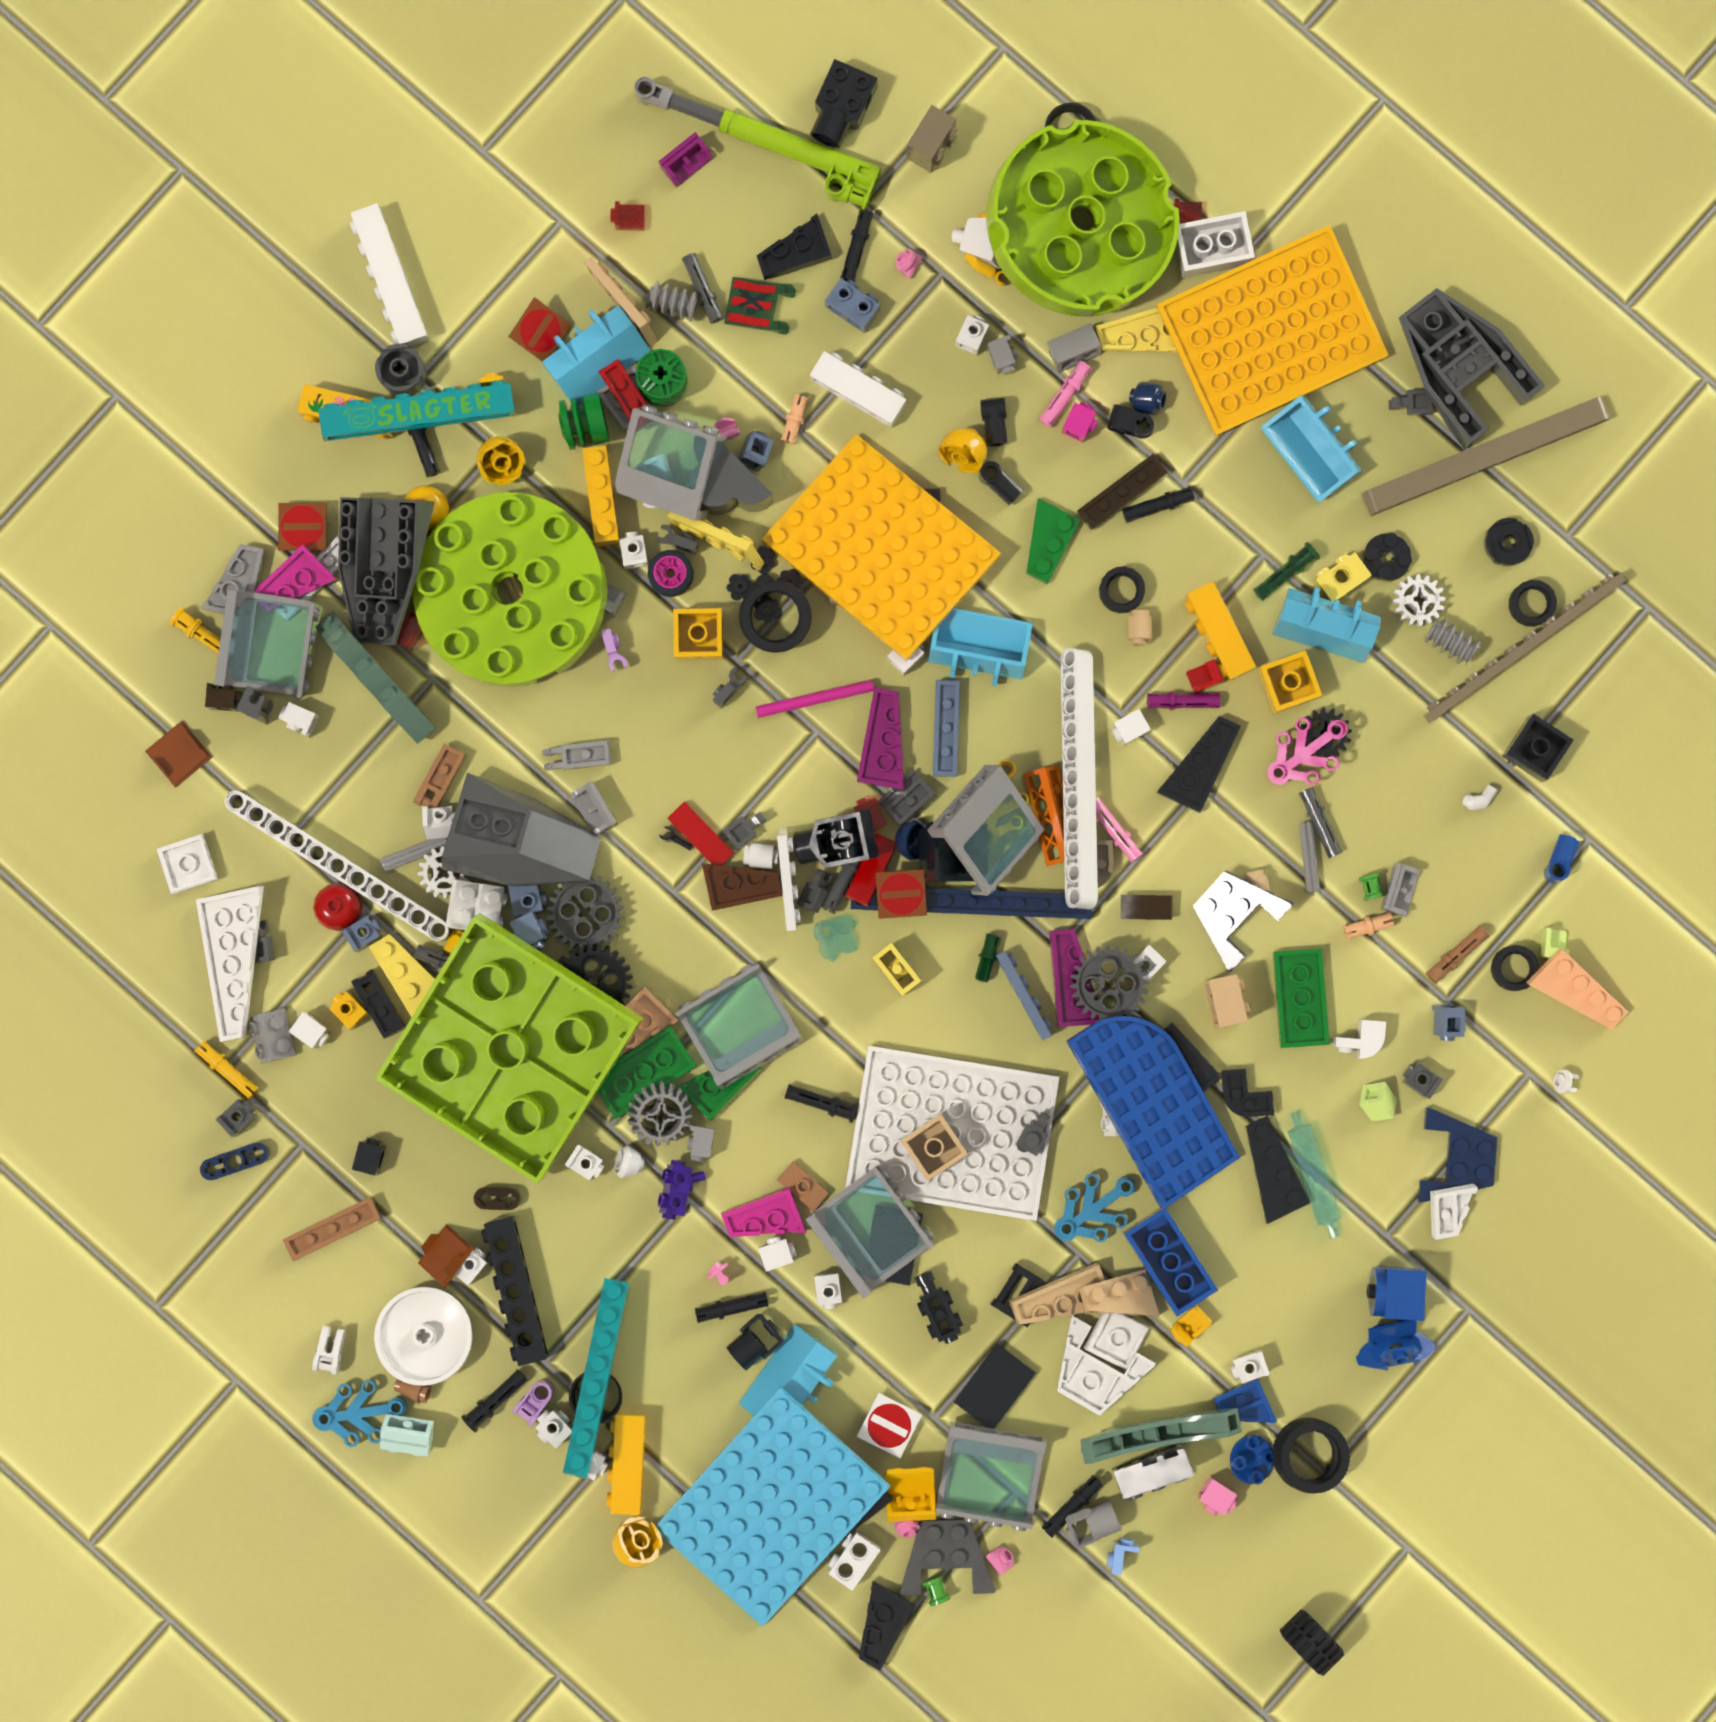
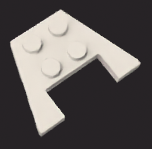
M1072 1316L1057 1391L1100 1416L1151 1370L1156 1363L1136 1352L1124 1374L1080 1349L1092 1326Z

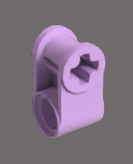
M547 1379L537 1381L519 1401L512 1413L520 1415L531 1427L555 1393L553 1383ZM538 1386L547 1388V1397H540L537 1394Z

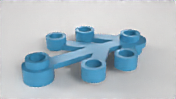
M1088 1174L1084 1179L1086 1188L1082 1212L1073 1217L1075 1202L1079 1199V1191L1075 1188H1068L1065 1191L1064 1215L1054 1225L1056 1236L1063 1241H1070L1076 1236L1094 1238L1097 1242H1104L1108 1237V1233L1104 1228L1098 1227L1094 1230L1079 1226L1087 1220L1113 1224L1117 1228H1124L1127 1225L1128 1220L1124 1214L1118 1213L1113 1215L1099 1211L1120 1196L1132 1195L1135 1191L1134 1181L1128 1177L1119 1178L1113 1190L1093 1203L1095 1188L1099 1185V1178L1095 1174ZM1090 1176L1096 1178V1184L1093 1186L1087 1183ZM1124 1182L1130 1184V1189L1126 1192L1121 1189V1185ZM1074 1190L1077 1194L1073 1200L1068 1198V1192ZM1118 1216L1124 1218L1122 1225H1117L1115 1222ZM1065 1224L1071 1227V1231L1067 1234L1062 1232V1226ZM1097 1231H1104L1105 1236L1103 1239L1096 1238Z
M368 1379L362 1383L361 1391L347 1410L336 1412L343 1400L350 1397L353 1393L352 1386L348 1383H343L338 1387L337 1394L328 1406L318 1408L314 1412L312 1420L318 1430L327 1431L331 1429L344 1439V1443L348 1447L356 1446L360 1441V1436L356 1432L348 1431L339 1421L348 1420L367 1434L370 1442L379 1443L381 1438L378 1440L373 1439L372 1433L377 1431L381 1435V1429L373 1427L363 1418L383 1414L402 1416L406 1413L408 1404L404 1398L394 1397L388 1404L360 1408L368 1396L377 1389L376 1382ZM366 1383L373 1385L372 1391L369 1392L365 1389ZM343 1386L349 1389L348 1395H343L341 1393V1388ZM394 1403H398L401 1406L399 1412L393 1410L392 1406ZM321 1415L328 1416L329 1420L327 1423L321 1422ZM349 1435H354L356 1437V1442L354 1444L349 1443Z

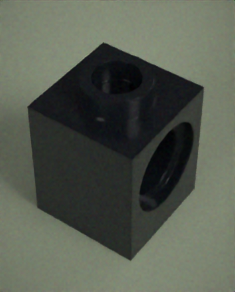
M367 1137L366 1141H359L352 1170L374 1176L379 1175L386 1147L380 1145V1140Z

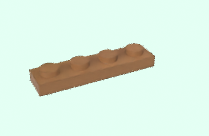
M371 1196L284 1238L283 1241L292 1260L295 1261L382 1219Z

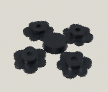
M763 546L758 548V554L765 561L761 570H758L761 575L755 579L754 583L748 580L746 574L741 576L733 574L730 576V584L726 588L728 592H731L733 600L744 599L745 595L756 585L774 580L771 575L766 574L769 568L775 566V552L772 549L766 550ZM790 569L788 572L782 571L780 578L777 579L784 582L791 580V584L801 590L800 586L803 584V579L799 577V572L796 569ZM765 594L761 601H757L755 604L757 609L755 611V618L757 620H764L766 623L772 622V618L777 619L781 615V611L778 608L779 602L772 600L768 596L769 594Z

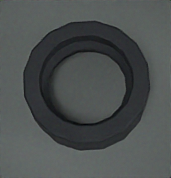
M1126 566L1115 567L1108 571L1102 578L1099 587V595L1103 605L1110 611L1119 614L1129 613L1136 609L1142 602L1145 594V582L1136 570ZM1118 576L1130 578L1136 586L1135 597L1126 604L1114 602L1108 594L1109 583Z
M1528 580L1512 591L1509 597L1508 608L1511 616L1517 623L1535 627L1553 616L1557 608V598L1554 590L1547 583L1540 580ZM1530 589L1540 591L1547 601L1545 611L1537 617L1526 616L1519 608L1521 594Z
M1519 945L1501 949L1496 953L1491 963L1493 979L1500 987L1509 991H1520L1529 988L1530 985L1526 982L1540 969L1538 958L1533 951ZM1511 954L1523 956L1529 964V973L1521 982H1510L1502 974V962Z

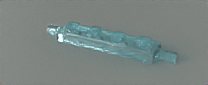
M1300 1110L1295 1113L1292 1112L1290 1115L1294 1127L1288 1131L1317 1224L1326 1225L1330 1239L1334 1238V1234L1335 1237H1338L1340 1234L1335 1222L1341 1218V1214L1312 1124H1303Z

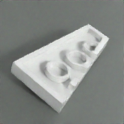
M788 827L778 828L777 840L787 931H793L797 928L796 923H801L800 909H795L794 902L795 899H798L797 885H793L792 876H796L795 861L790 859V852H794L793 839L788 838Z

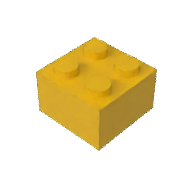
M722 608L673 609L675 660H723Z
M1306 650L1260 666L1257 669L1273 715L1317 700L1322 696Z

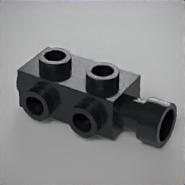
M931 1270L914 1277L917 1287H920L923 1295L919 1296L921 1302L917 1303L922 1317L927 1315L931 1324L927 1325L932 1339L937 1338L939 1342L944 1340L945 1344L959 1339L957 1334L961 1333L959 1327L964 1325L958 1312L953 1314L950 1305L954 1302L949 1291L943 1292L942 1287L936 1288L933 1281L935 1277ZM938 1298L940 1304L937 1307H933L930 1304L931 1299ZM943 1320H947L950 1324L947 1329L940 1327V1323Z

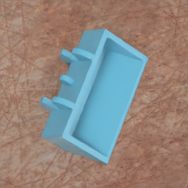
M619 305L601 318L592 309L588 311L594 323L583 332L578 327L574 328L573 330L577 336L566 344L558 335L554 337L560 349L542 361V363L570 402L571 398H575L577 404L580 405L583 402V395L596 393L604 387L606 383L598 371L615 360L619 359L626 370L640 360L643 355L651 351Z
M1300 395L1260 428L1315 500L1320 503L1363 470L1349 454V451L1358 445L1357 441L1352 440L1343 446L1335 436L1341 430L1339 425L1331 430L1322 419L1332 409L1326 406L1317 412L1304 395Z
M1318 587L1314 588L1312 595L1288 588L1272 633L1273 635L1364 663L1378 635L1381 622L1380 616L1361 611L1362 601L1356 600L1354 607L1351 608L1339 604V600L1332 602L1320 598V588Z
M954 608L933 632L928 662L951 666L949 678L953 679L957 667L973 670V676H977V671L994 674L992 686H997L999 676L1022 680L1033 623Z
M794 1324L783 1339V1345L774 1352L739 1404L754 1416L780 1386L801 1405L804 1404L807 1398L816 1403L818 1398L811 1394L818 1382L820 1381L830 1388L833 1386L834 1382L825 1375V1372L837 1357V1353Z

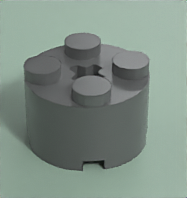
M405 344L390 345L383 350L375 363L377 378L390 394L396 396L408 393L411 396L423 389L427 378L426 365L418 352ZM400 367L405 368L402 374H398Z

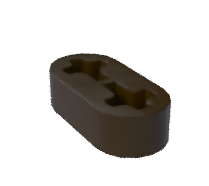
M483 1187L474 1194V1203L480 1209L513 1210L518 1207L521 1201L519 1192L512 1188ZM484 1191H486L488 1196H495V1201H487V1204L483 1205V1201L479 1200V1196L483 1195ZM510 1192L511 1196L516 1198V1201L512 1202L511 1206H507V1202L499 1201V1197H505Z

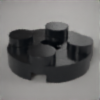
M1503 518L1496 521L1486 531L1484 547L1494 564L1507 567L1515 566L1528 557L1534 545V538L1526 524L1517 521L1518 519ZM1505 536H1511L1510 539L1513 538L1515 540V543L1511 546L1512 548H1507V546L1503 545Z
M1394 533L1375 536L1367 543L1363 553V564L1371 573V577L1386 582H1392L1402 577L1412 562L1408 544ZM1381 553H1391L1393 562L1389 564L1385 561L1383 563L1381 561V557H1383Z

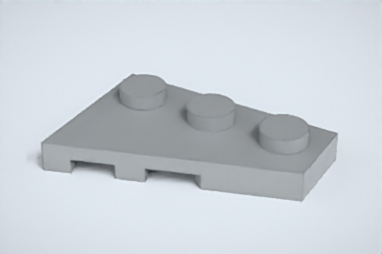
M240 544L225 568L224 574L219 582L215 584L212 589L213 592L208 600L204 602L201 609L224 614L227 589L253 592L258 585L265 550Z

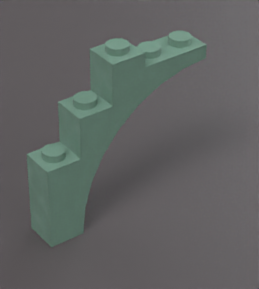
M333 611L321 619L315 628L326 640V643L409 736L418 744L435 729L433 724L376 662Z
M1238 1408L1194 1411L1176 1417L1154 1418L1138 1424L1115 1425L1103 1429L1098 1434L1080 1439L1081 1452L1084 1463L1093 1464L1112 1457L1155 1447L1230 1437L1241 1433L1242 1430Z

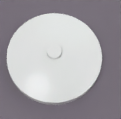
M431 1287L412 1288L391 1299L381 1311L374 1332L376 1352L385 1369L405 1383L422 1386L443 1382L459 1371L469 1356L473 1341L471 1320L463 1305L449 1293Z

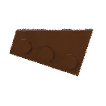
M702 863L712 911L783 896L778 871Z

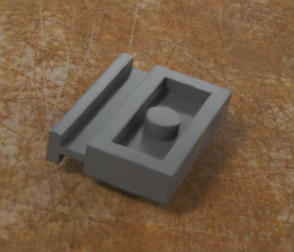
M914 770L904 777L905 791L892 788L877 801L900 827L908 823L937 797L936 793Z

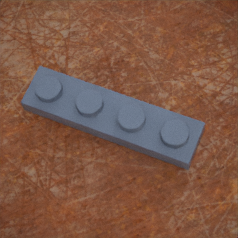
M936 680L933 777H957L960 681Z
M1005 951L996 955L1001 968L1041 1040L1052 1036L1049 1031L1053 1030L1047 1017L1042 1018L1038 1010L1041 1009V1006L1036 997L1029 996L1026 990L1029 985L1023 974L1018 976L1014 969L1018 966L1011 953L1007 955Z

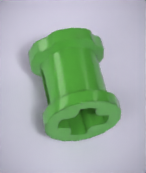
M1380 872L1359 877L1366 895L1364 901L1386 896L1385 892H1382L1379 881Z
M942 1575L922 1582L930 1597V1606H935L951 1599L944 1589Z

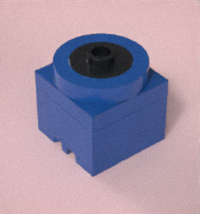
M1373 1267L1369 1284H1367L1370 1315L1386 1319L1424 1321L1427 1271L1417 1268Z

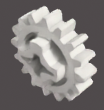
M1417 574L1414 580L1408 576L1406 584L1404 582L1398 584L1401 590L1393 592L1398 598L1394 599L1392 604L1398 605L1394 613L1401 612L1402 614L1399 620L1402 621L1407 618L1409 619V626L1416 621L1417 626L1421 627L1423 621L1429 625L1432 623L1431 617L1433 619L1440 617L1436 611L1444 610L1440 603L1444 602L1446 598L1440 597L1439 594L1443 591V588L1436 589L1437 580L1430 583L1428 575L1421 580L1420 574ZM1413 586L1412 594L1404 596L1405 591ZM1424 587L1429 589L1432 594H1429ZM1417 596H1419L1420 600L1424 601L1420 606L1418 602L1414 601ZM1433 605L1430 613L1425 615V608ZM1405 607H1408L1410 610H1412L1413 614L1408 612Z
M441 846L439 853L433 848L431 849V857L427 854L424 855L427 861L426 863H419L423 871L418 872V875L424 877L420 885H428L426 888L427 893L434 890V897H438L442 893L443 898L446 899L452 887L447 889L438 888L442 882H448L452 885L453 879L467 882L470 880L463 874H460L458 879L455 876V872L448 871V878H439L441 874L439 869L440 867L442 868V863L436 858L442 857L445 847ZM429 867L433 869L434 877L431 881L428 874Z

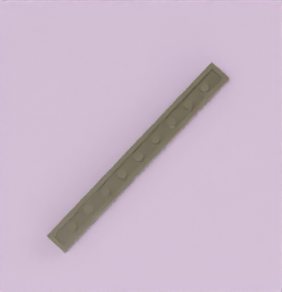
M1611 573L1600 581L1602 586L1596 591L1590 588L1581 595L1583 600L1575 605L1572 601L1561 609L1564 613L1557 619L1553 615L1546 622L1542 623L1545 628L1537 633L1534 629L1524 636L1525 642L1519 647L1516 643L1504 651L1506 656L1498 661L1495 657L1484 665L1487 669L1480 675L1476 671L1466 678L1465 681L1468 684L1460 689L1457 685L1447 692L1448 698L1442 703L1436 700L1427 707L1429 712L1424 715L1428 723H1431L1625 582L1624 576L1619 573L1614 577Z

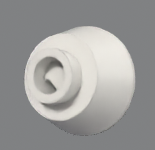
M626 1145L618 1151L615 1161V1173L619 1178L636 1176L643 1169L644 1159L641 1158V1154Z

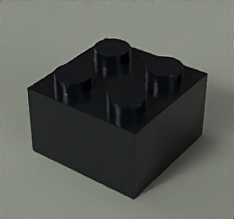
M1533 713L1527 716L1502 757L1540 782H1544L1549 779L1574 739Z

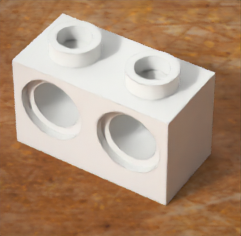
M857 1530L853 1535L851 1533L847 1535L842 1543L844 1549L840 1555L835 1553L828 1563L830 1567L828 1574L852 1591L881 1550L879 1545ZM856 1543H863L867 1550L864 1554L858 1555L854 1553L853 1546ZM843 1563H848L852 1566L853 1570L850 1574L843 1575L838 1569L839 1566Z

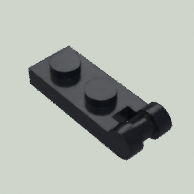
M373 969L367 971L366 975L359 979L357 977L351 981L384 1039L406 1027ZM371 983L374 989L367 993L364 987Z

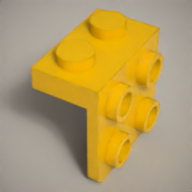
M893 1468L885 1471V1480L891 1485L886 1492L893 1495V1500L886 1505L887 1522L936 1520L933 1468Z

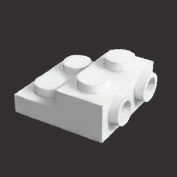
M453 879L445 927L465 930L473 916L479 913L503 926V918L500 916L501 907H504L507 902V894L504 893V887Z

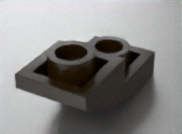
M1121 895V919L1172 920V895Z

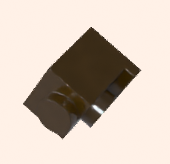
M207 683L206 708L238 712L236 708L243 696L242 691L233 690L231 685L219 686L216 689L217 686Z

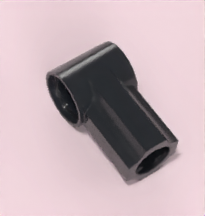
M1005 398L980 400L987 446L1006 445Z
M988 461L981 467L979 471L981 483L987 485L1008 506L1023 492V489L1001 469L998 463ZM986 468L995 470L996 477L994 479H988L984 475Z

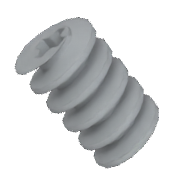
M656 281L649 291L645 308L647 309L652 303V310L655 312L661 306L662 314H666L670 309L672 317H675L679 312L680 319L684 320L688 315L689 322H692L698 300H696V292L687 297V289L678 294V287L675 286L670 292L667 283L660 289L659 281Z
M1438 618L1426 635L1424 642L1427 643L1429 640L1434 639L1433 648L1441 644V653L1449 649L1448 658L1451 659L1453 656L1458 655L1456 663L1459 664L1465 660L1466 665L1478 649L1480 641L1476 640L1470 644L1471 635L1463 638L1464 631L1462 629L1454 633L1456 625L1452 624L1446 628L1448 620L1444 619L1438 622Z

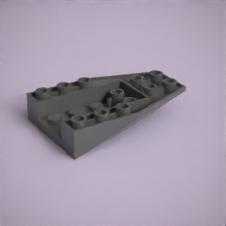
M340 497L338 572L352 633L360 643L396 645L417 578L435 502Z
M467 772L442 854V869L509 886L589 882L601 837L537 799Z

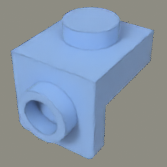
M1120 1538V1542L1114 1541L1113 1551L1108 1552L1107 1567H1110L1112 1574L1122 1575L1125 1551L1139 1553L1140 1547L1138 1544H1134L1135 1540Z

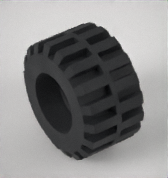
M1300 1609L1280 1629L1282 1637L1319 1675L1324 1676L1344 1656L1343 1649L1307 1611Z

